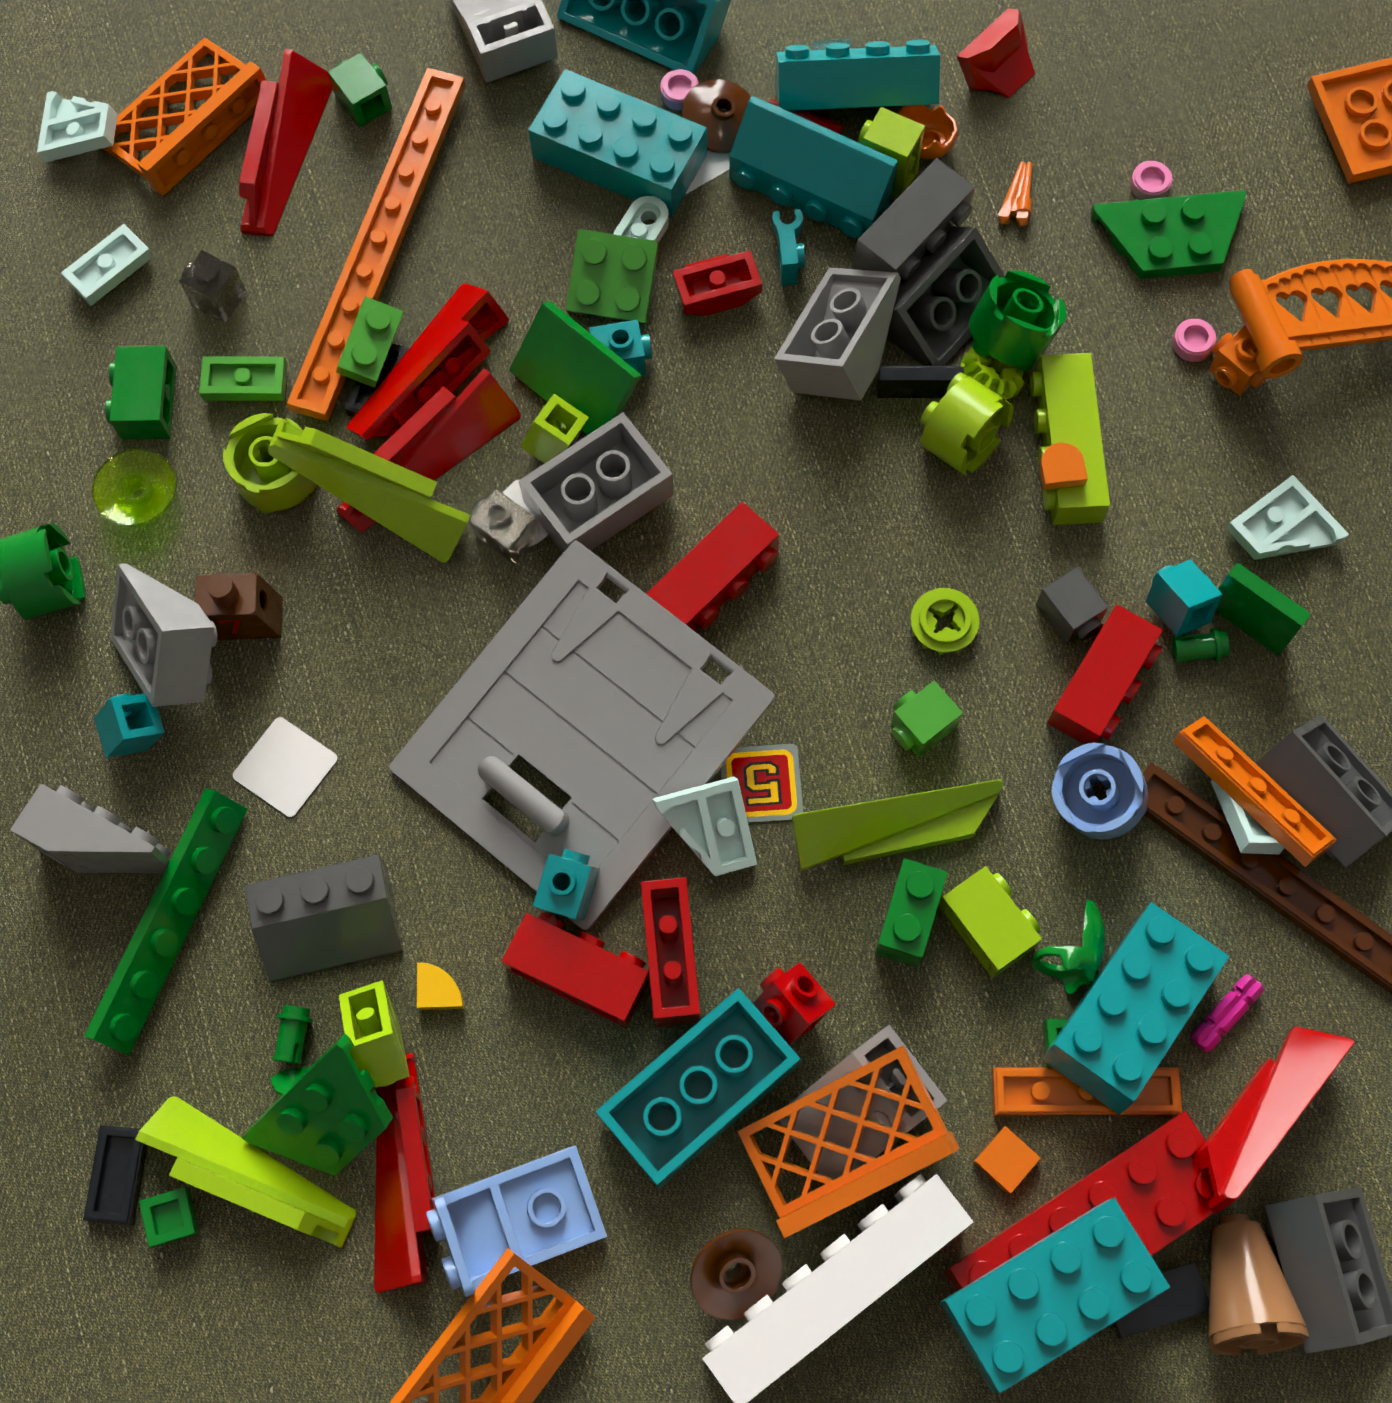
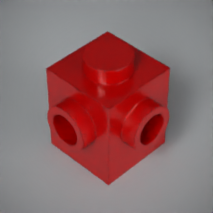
M801 962L787 972L778 968L760 983V987L764 991L753 1003L789 1046L816 1027L836 1005Z

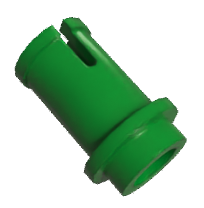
M1211 628L1210 633L1172 636L1171 638L1172 655L1176 664L1184 661L1213 658L1214 662H1220L1221 657L1229 656L1230 647L1227 632L1218 631L1217 628Z
M283 1005L282 1013H278L276 1019L281 1021L275 1052L272 1057L273 1061L297 1065L302 1064L301 1058L307 1025L313 1023V1019L309 1018L311 1009Z

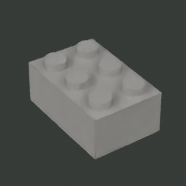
M624 412L519 480L523 502L562 553L575 540L592 551L674 496L673 474Z

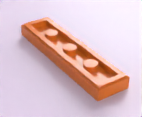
M1205 716L1180 731L1172 741L1304 867H1307L1329 850L1337 841L1327 829Z
M1157 1067L1135 1102L1120 1115L1054 1068H992L993 1116H1176L1182 1113L1179 1067Z

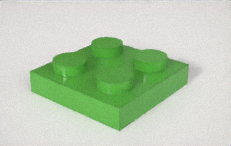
M578 229L566 311L622 321L638 320L641 324H647L660 243L654 240Z

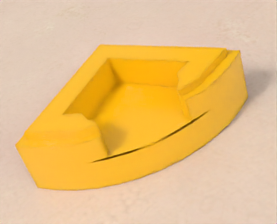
M417 963L418 1010L464 1009L461 991L447 972L435 965Z

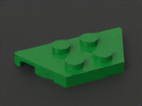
M1246 190L1093 204L1090 215L1095 224L1100 221L1112 236L1111 244L1120 254L1128 259L1129 266L1139 279L1220 272L1246 198Z
M344 1033L248 1128L242 1139L247 1143L335 1176L387 1128L393 1116L384 1100L376 1093L375 1083L368 1070L359 1071L349 1053L354 1044L351 1038Z

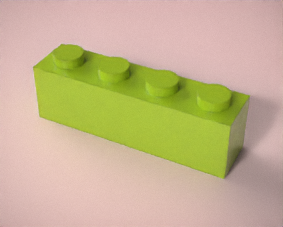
M1091 353L1041 355L1037 370L1030 373V393L1032 397H1038L1039 409H1035L1034 428L1036 434H1042L1043 447H1039L1038 464L1043 452L1050 445L1061 442L1069 443L1078 448L1082 453L1088 477L1086 485L1043 490L1044 510H1051L1052 525L1103 523L1110 507Z

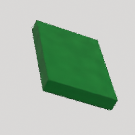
M551 301L541 304L509 369L512 374L548 402L552 395L556 394L589 418L582 428V431L587 435L622 413L642 376Z

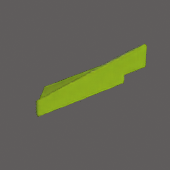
M280 421L268 447V454L442 563H446L450 559L471 516L431 499L438 482L320 430L305 427L302 430L284 421Z
M998 779L795 814L792 816L791 831L800 869L806 870L840 856L842 857L843 865L973 838L983 819L998 798L1003 788L1002 780Z
M172 1096L164 1102L140 1129L135 1139L177 1157L169 1176L340 1248H343L357 1217L355 1209L256 1146L247 1143L237 1134L176 1096Z

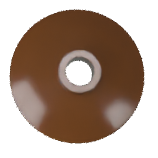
M712 79L703 81L694 86L686 95L682 105L681 117L707 127L708 151L731 153L751 96L741 86L727 80ZM717 107H723L727 109L729 112L722 113L717 109Z
M735 1229L724 1232L710 1240L697 1255L690 1274L692 1294L701 1309L715 1318L723 1320L745 1318L744 1312L766 1295L772 1299L775 1295L783 1272L781 1255L774 1243L758 1231ZM737 1263L734 1269L726 1271L729 1266Z

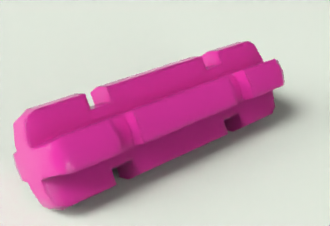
M1246 974L1241 977L1232 987L1233 991L1227 993L1205 1018L1206 1023L1202 1022L1190 1034V1040L1205 1053L1213 1050L1222 1040L1220 1035L1224 1036L1250 1008L1248 1004L1251 1005L1262 995L1264 987L1253 976Z

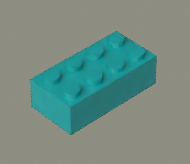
M564 69L528 129L533 158L634 201L644 196L657 197L666 204L668 214L672 217L707 156V127L567 69Z
M1151 902L1135 920L1097 976L1093 985L1088 989L1041 1059L1051 1064L1050 1066L1120 1115L1135 1102L1224 966L1229 955Z
M738 988L595 1112L659 1190L797 1069L801 1058Z
M1114 1197L1100 1203L939 1303L991 1392L1000 1394L1169 1289L1170 1286Z

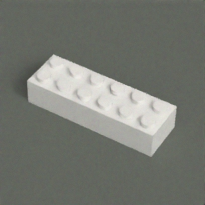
M921 1174L894 1195L899 1201L898 1205L888 1211L884 1204H881L857 1224L862 1231L860 1235L850 1241L843 1234L820 1253L825 1262L813 1272L805 1264L782 1283L787 1292L780 1298L772 1302L770 1297L766 1295L744 1312L745 1317L749 1321L735 1333H733L729 1326H726L705 1343L710 1353L702 1359L733 1403H748L973 1223V1220L937 1174L928 1181Z

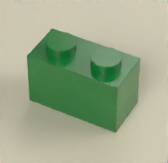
M116 346L115 362H111L109 365V380L113 387L112 399L106 401L105 414L108 424H112L121 439H171L177 365L166 346Z
M904 858L875 955L918 968L925 952L947 877V871Z

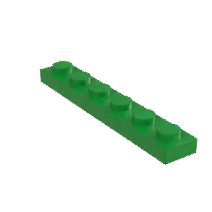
M205 788L84 1037L123 1054H130L248 810L247 808L216 790Z

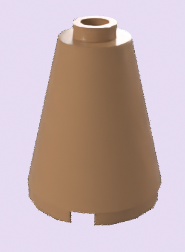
M1231 1214L1220 1218V1225L1212 1229L1208 1323L1210 1351L1218 1355L1242 1356L1240 1348L1256 1349L1257 1355L1301 1346L1305 1343L1304 1338L1309 1339L1308 1328L1261 1224L1257 1221L1249 1220L1247 1214Z

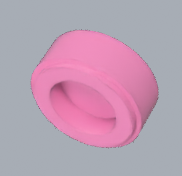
M683 69L668 72L662 78L660 84L663 103L670 109L681 111L686 95L694 86L699 84L697 77L690 71Z
M1143 162L1133 172L1130 181L1131 192L1139 200L1164 198L1167 196L1172 185V173L1167 166L1160 162Z
M1188 319L1177 327L1172 339V346L1175 353L1183 360L1199 362L1211 354L1216 343V333L1213 327L1206 321Z

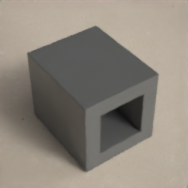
M1078 567L1043 588L1036 603L1037 607L1066 644L1077 637L1084 641L1097 633L1103 627L1101 621L1108 609V605Z

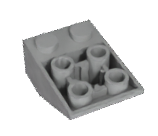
M450 0L486 83L558 58L555 29L542 0Z
M40 784L10 829V831L36 850L76 873L163 874L170 861L168 856L171 851L159 844L157 838L138 827L132 830L121 823V819L100 806H97L96 809L83 802L84 799L62 785L59 786L57 791H54Z
M890 1025L886 1026L849 1054L791 1103L903 1045L905 1046V1044ZM905 1046L937 1111H939L948 1100ZM898 1060L882 1067L877 1087L902 1095L907 1076ZM873 1073L859 1079V1081L870 1084ZM852 1085L845 1086L840 1091L836 1108L860 1116L868 1091ZM911 1088L909 1098L919 1101L913 1088ZM832 1094L818 1100L817 1102L829 1105ZM874 1094L867 1119L892 1128L900 1102ZM906 1104L899 1131L909 1134L926 1121L928 1117L924 1110ZM810 1106L801 1109L795 1129L819 1138L826 1112ZM791 1115L779 1122L782 1125L788 1126ZM833 1115L826 1140L850 1149L858 1123ZM865 1126L857 1152L874 1158L879 1157L885 1152L890 1135ZM792 1136L793 1141L811 1164L816 1144ZM897 1137L895 1144L901 1139ZM823 1148L816 1172L836 1179L843 1175L848 1156ZM855 1159L852 1170L866 1164V1162Z

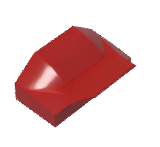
M1008 8L957 55L967 85L972 90H990L1009 98L1035 74L1028 53V40L1020 11Z
M751 250L733 255L724 254L687 264L684 268L673 271L674 283L684 314L708 316L743 306L762 293V281Z

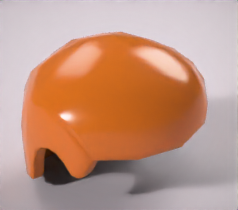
M925 105L902 106L898 113L899 115L925 125L920 159L941 158L952 150L957 140L958 130L956 120L946 113L944 106L940 105L936 109H929Z

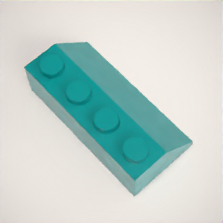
M561 0L557 18L673 70L683 69L695 75L720 35L731 0Z
M910 40L906 42V46L890 47L888 42L875 41L866 43V48L850 49V45L845 43L828 44L825 46V50H809V46L790 45L785 47V51L776 52L775 93L778 107L786 111L939 104L940 53L936 45H930V42L927 40Z
M752 95L748 101L729 155V179L734 180L736 184L744 189H753L769 196L779 205H789L795 209H800L812 220L824 221L841 229L849 237L860 238L892 204L898 160Z

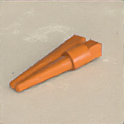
M1021 161L998 214V222L1002 225L1010 224L1011 217H1016L1017 225L1019 226L1028 225V217L1031 216L1032 199L1030 198L1031 162L1026 164Z

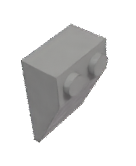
M829 267L774 358L793 393L862 400L880 367L901 280L898 272Z
M127 563L118 564L110 639L152 707L204 702L206 684H210L212 680L210 655L211 648L217 644L215 623L209 620L199 604Z

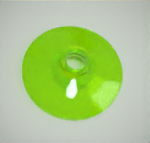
M144 448L126 449L109 457L97 470L92 483L93 501L99 512L107 520L117 525L126 527L145 525L162 516L172 504L177 489L176 476L169 462L157 452ZM145 489L140 496L132 498L136 490Z

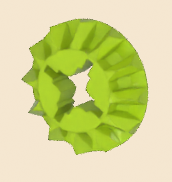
M973 347L965 353L961 360L960 366L964 367V374L966 376L974 378L1004 399L1016 396L1025 383L1022 379L1023 370L1016 368L1014 365L998 361L993 357H982L975 352Z
M937 588L923 594L914 604L910 616L912 635L916 636L921 642L923 649H932L937 651L939 655L947 652L959 653L964 647L973 642L979 629V614L975 604L968 596L951 588ZM954 610L951 625L955 629L952 630L945 627L942 631L939 630L938 633H935L937 619L933 616L937 615L943 618Z

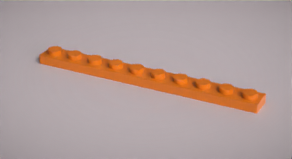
M430 68L426 69L287 401L290 411L329 421L346 380L345 376L336 373L337 365L364 297L366 296L378 301L466 88L464 77Z

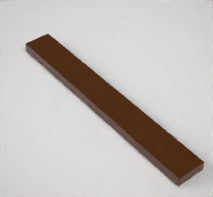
M1152 762L1143 773L1148 789L1145 816L1392 995V935L1280 854L1241 853L1223 813Z

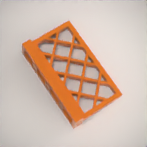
M204 37L117 116L114 138L120 133L131 131L130 141L113 143V146L102 149L146 179L151 188L163 197L255 113L261 82L267 80L259 66L251 61L244 64ZM207 54L214 57V65L197 67V63ZM235 74L227 83L221 85L223 75ZM213 77V86L195 89L197 79ZM187 81L186 90L169 93V89L175 83ZM208 99L197 110H194V101ZM185 102L184 112L167 114L169 104ZM159 106L157 116L141 118V114L146 109ZM180 124L172 133L166 135V126ZM157 127V137L139 139L140 130ZM153 149L141 161H138V151Z
M904 1045L737 1131L780 1218L776 1222L784 1238L960 1149L951 1131L948 1132ZM896 1060L899 1061L907 1076L902 1095L877 1087L882 1067ZM873 1073L870 1084L859 1081V1079ZM847 1085L868 1091L860 1116L836 1108L840 1091ZM911 1088H913L919 1101L909 1098ZM832 1094L829 1105L817 1102L818 1100ZM874 1094L900 1102L892 1128L867 1119ZM906 1104L924 1110L933 1130L919 1137L899 1131ZM807 1106L826 1112L819 1138L795 1129L800 1110ZM791 1115L788 1126L776 1123ZM833 1115L858 1123L850 1149L826 1140ZM865 1126L890 1135L884 1155L874 1158L857 1152ZM766 1127L785 1133L778 1158L762 1153L753 1134ZM792 1136L816 1144L809 1170L785 1161ZM897 1137L909 1141L893 1149ZM823 1148L848 1156L842 1176L833 1179L816 1173ZM855 1159L866 1162V1164L852 1170ZM767 1163L775 1165L773 1175ZM782 1169L807 1177L801 1197L789 1203H786L778 1187ZM814 1180L825 1184L811 1191Z
M507 1248L477 1287L475 1294L470 1296L390 1403H411L414 1398L428 1395V1403H439V1391L460 1385V1403H533L596 1317L562 1288H559L516 1253ZM515 1266L521 1271V1290L501 1295V1284ZM533 1281L536 1282L538 1285L533 1286ZM550 1294L553 1295L554 1298L540 1317L533 1318V1299ZM521 1303V1322L502 1327V1308ZM490 1311V1331L470 1336V1324L476 1316ZM522 1335V1341L510 1357L502 1359V1340ZM491 1344V1363L471 1368L470 1349ZM459 1353V1372L438 1377V1367L445 1357ZM491 1376V1382L480 1397L471 1400V1381Z

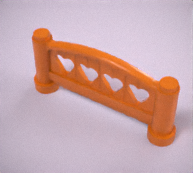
M1368 259L1328 260L1298 266L1271 276L1266 280H1261L1259 275L1254 274L1252 269L1241 270L1229 279L1231 285L1229 291L1259 353L1256 362L1264 378H1278L1295 370L1304 360L1301 351L1392 340V298L1380 288V285L1389 288L1392 286V262ZM1361 287L1368 289L1373 296L1371 312L1347 294L1346 289L1357 291ZM1326 291L1334 293L1338 298L1336 317L1312 298L1311 293L1321 296ZM1291 295L1299 297L1304 303L1301 321L1277 302L1276 297L1286 300Z

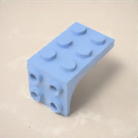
M576 1145L432 1198L434 1209L426 1212L436 1242L444 1239L450 1255L441 1259L449 1285L452 1290L460 1287L465 1297L475 1294L477 1287L507 1248L533 1266L607 1237ZM514 1266L508 1275L520 1270Z

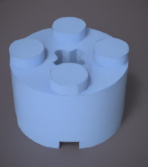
M1088 743L1071 750L1058 765L1051 790L1053 801L1061 816L1080 834L1092 839L1116 838L1133 829L1142 816H1144L1148 802L1147 784L1139 766L1127 752L1103 743ZM1097 783H1102L1105 788H1109L1106 790L1107 797L1103 800L1092 796L1095 794L1093 786Z

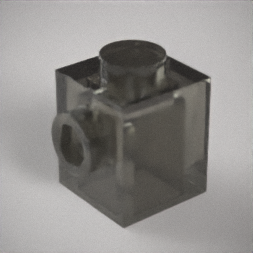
M201 250L194 261L187 264L179 281L192 307L223 323H226L247 293L235 266Z
M497 489L488 498L483 497L476 503L469 519L475 536L513 564L540 534L535 516Z

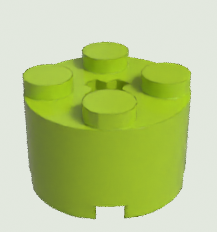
M960 372L951 380L947 393L940 402L933 401L924 410L920 422L925 425V429L920 443L923 448L961 474L966 475V469L972 473L982 466L1001 441L996 437L997 431L1001 425L1008 429L1013 417L1014 406L974 378Z
M267 413L248 417L233 428L229 435L231 439L226 450L224 448L223 461L228 474L244 500L263 513H273L299 504L315 491L317 484L268 454V447L280 421H284L299 429L301 428L291 419L274 417L273 414Z

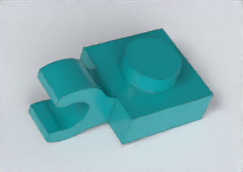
M795 209L794 222L791 224L781 222L779 211H774L772 216V229L777 238L781 286L797 284L798 268H805L803 243L796 244L795 239L802 231L803 214L800 209Z

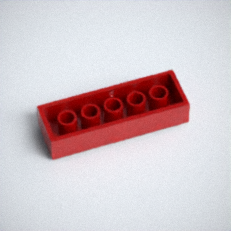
M1186 1111L1176 1115L945 1269L944 1273L955 1290L958 1291L1100 1203L1114 1197L1152 1256L1213 1214L1208 1203L1214 1197L1209 1170H1202L1200 1168L1197 1154L1205 1143V1138Z

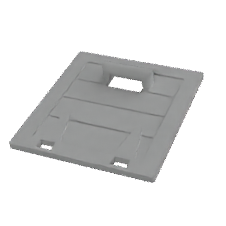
M575 540L563 552L394 758L389 768L535 891L538 890L548 854L562 857L565 848L590 856L588 865L600 868L585 920L569 918L582 930L588 931L673 828L655 808L652 799L708 784L772 705L776 697L766 686L583 544ZM606 578L626 592L617 603L599 591ZM710 658L731 674L726 677L721 685L702 671ZM519 756L523 757L571 796V799L563 809L556 806L510 768ZM492 789L496 790L544 830L536 842L484 800Z

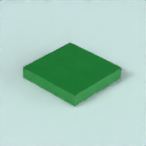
M1238 563L1234 565L1218 588L1223 596L1216 609V613L1277 656L1282 653L1311 616L1304 608Z

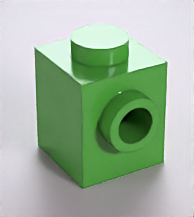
M934 680L916 694L911 690L893 706L895 711L891 722L893 727L891 732L903 749L909 750L911 748L920 757L959 726L963 712Z

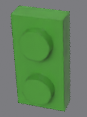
M365 296L337 365L336 373L375 388L404 311Z
M203 356L199 394L203 401H285L287 361L285 357Z

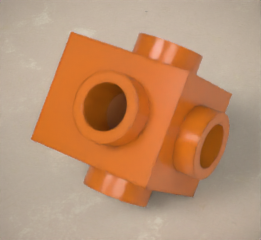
M1246 325L1234 336L1230 332L1226 333L1214 346L1212 352L1216 355L1209 371L1214 374L1215 379L1223 387L1233 390L1240 396L1251 385L1257 389L1267 380V378L1263 377L1257 365L1256 358L1259 353Z

